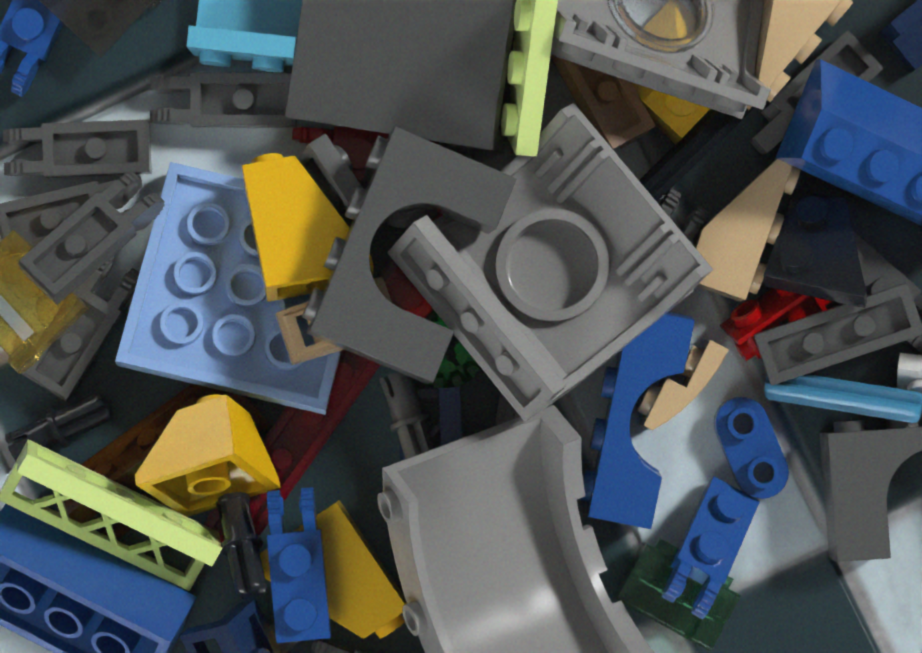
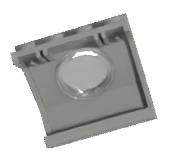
M558 0L551 55L740 119H743L748 105L763 110L771 91L769 87L755 76V63L764 0Z

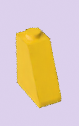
M268 153L255 157L250 164L242 165V172L267 302L311 294L314 287L324 291L332 270L323 267L335 237L337 236L345 240L350 229L295 155L283 157L279 153ZM369 254L370 270L373 277L374 266L372 257Z
M336 501L317 514L318 529H322L330 619L363 639L374 632L379 639H382L405 623L401 614L403 613V606L407 602L341 501ZM303 524L293 531H304ZM267 548L260 553L264 577L271 582Z

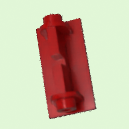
M771 288L757 299L748 300L737 306L732 311L730 318L719 326L736 342L734 345L746 362L753 357L759 360L761 357L753 335L779 326V323L784 319L791 322L826 310V306L832 301Z

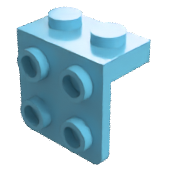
M199 0L196 26L189 25L186 47L194 56H199V63L230 67L231 60L252 62V68L255 70L284 72V66L293 67L302 0Z

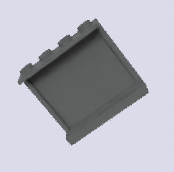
M302 0L285 117L387 134L396 126L426 140L503 151L505 136H502L501 129H498L514 32L516 0Z

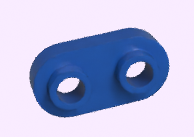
M734 397L726 400L715 413L714 430L736 484L744 493L755 498L766 499L777 495L787 483L789 469L765 409L757 401L747 397ZM740 413L747 414L751 419V428L743 434L738 433L733 427V420ZM761 462H766L771 467V476L765 482H758L753 475L755 466Z

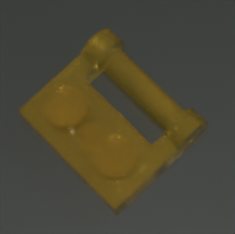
M12 230L0 242V295L29 325L34 333L24 341L0 315V347L9 355L7 362L18 374H21L32 367L39 360L42 353L89 308L74 291L56 305L20 270L17 263L33 247L19 232Z

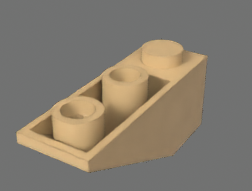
M764 0L755 63V76L771 89L767 101L771 102L789 81L790 77L783 70L793 58L802 64L822 41L815 32L823 22L826 21L833 27L853 4V1Z
M776 158L698 231L693 246L712 267L713 271L696 287L738 302L746 300L749 292L753 294L758 293L767 267L766 264L759 262L766 242L774 245L779 235L784 215L777 213V209L783 193L792 194L799 178L800 169Z

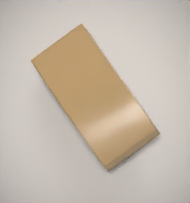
M705 340L701 348L692 345L688 351L684 373H680L686 376L682 385L669 378H662L658 386L652 384L645 390L636 411L644 414L639 425L649 430H654L681 412L708 384L720 367L729 349L712 340Z

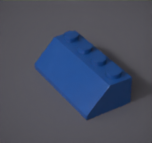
M816 59L775 158L922 226V108L832 64Z
M8 504L4 505L0 511L1 626L53 653L172 652L195 604L196 596L169 581H165Z

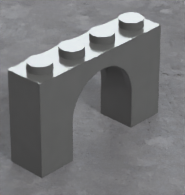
M395 126L387 139L377 136L365 165L374 169L367 188L364 189L357 186L344 215L353 220L345 240L337 236L335 237L323 267L332 270L324 291L314 287L302 318L311 321L306 332L307 334L427 384L434 382L454 331L405 311L385 298L376 286L370 270L369 253L372 239L378 227L386 218L408 209L431 210L489 234L497 229L517 179Z
M886 419V428L866 429L865 420L833 422L834 432L819 433L829 558L836 562L891 558L887 513L888 487L898 467L907 458L922 451V425H918V422L909 423Z

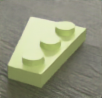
M516 0L513 51L509 54L507 67L508 83L511 84L509 103H504L501 113L502 136H507L515 155L537 156L558 0Z

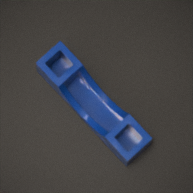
M668 312L618 353L616 367L606 366L600 397L609 399L605 419L595 418L590 449L598 450L594 471L587 469L584 471L585 497L579 499L580 501L588 502L586 508L588 517L646 529L652 528L662 476L658 469L645 461L635 450L630 436V419L635 403L650 385L664 377L684 373L695 322L691 316Z

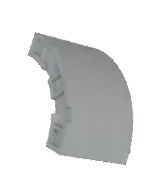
M554 405L546 407L526 422L519 417L382 468L383 492L378 494L377 500L380 512L388 525L394 560L407 602L403 606V616L410 632L414 636H419L425 653H654L634 624L622 600L612 604L599 575L606 572L607 568L593 527L590 525L582 526L577 505V499L585 497L581 461L582 437Z

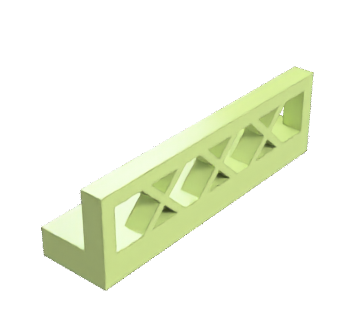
M29 439L0 489V501L188 591L192 588L204 564L212 567L222 550L219 532ZM22 476H25L52 489L54 494L32 500L14 490ZM73 499L101 513L102 517L84 523L69 518L64 501ZM57 503L60 513L46 506ZM120 522L149 536L150 540L131 546L125 545L117 541L112 524ZM106 527L108 536L95 529ZM168 545L193 557L185 572L165 564L159 547ZM153 550L156 559L144 554L143 552Z

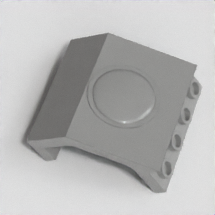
M574 103L561 109L541 131L537 156L518 155L500 170V172L517 180L496 230L486 234L444 215L434 221L426 215L413 222L387 252L447 327L454 331L453 334L525 422L588 378L694 292L693 289L713 271L712 267Z

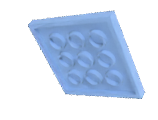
M170 162L161 193L165 206L153 222L115 359L116 365L326 415L341 351L292 365L276 318V312L307 302L311 294L267 302L243 179ZM307 319L297 320L305 346L315 344L312 335L306 333L309 327Z

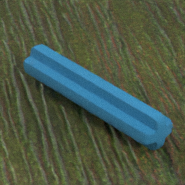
M805 374L772 386L766 376L764 385L765 397L774 401L909 423L918 422L922 413V394L916 391Z

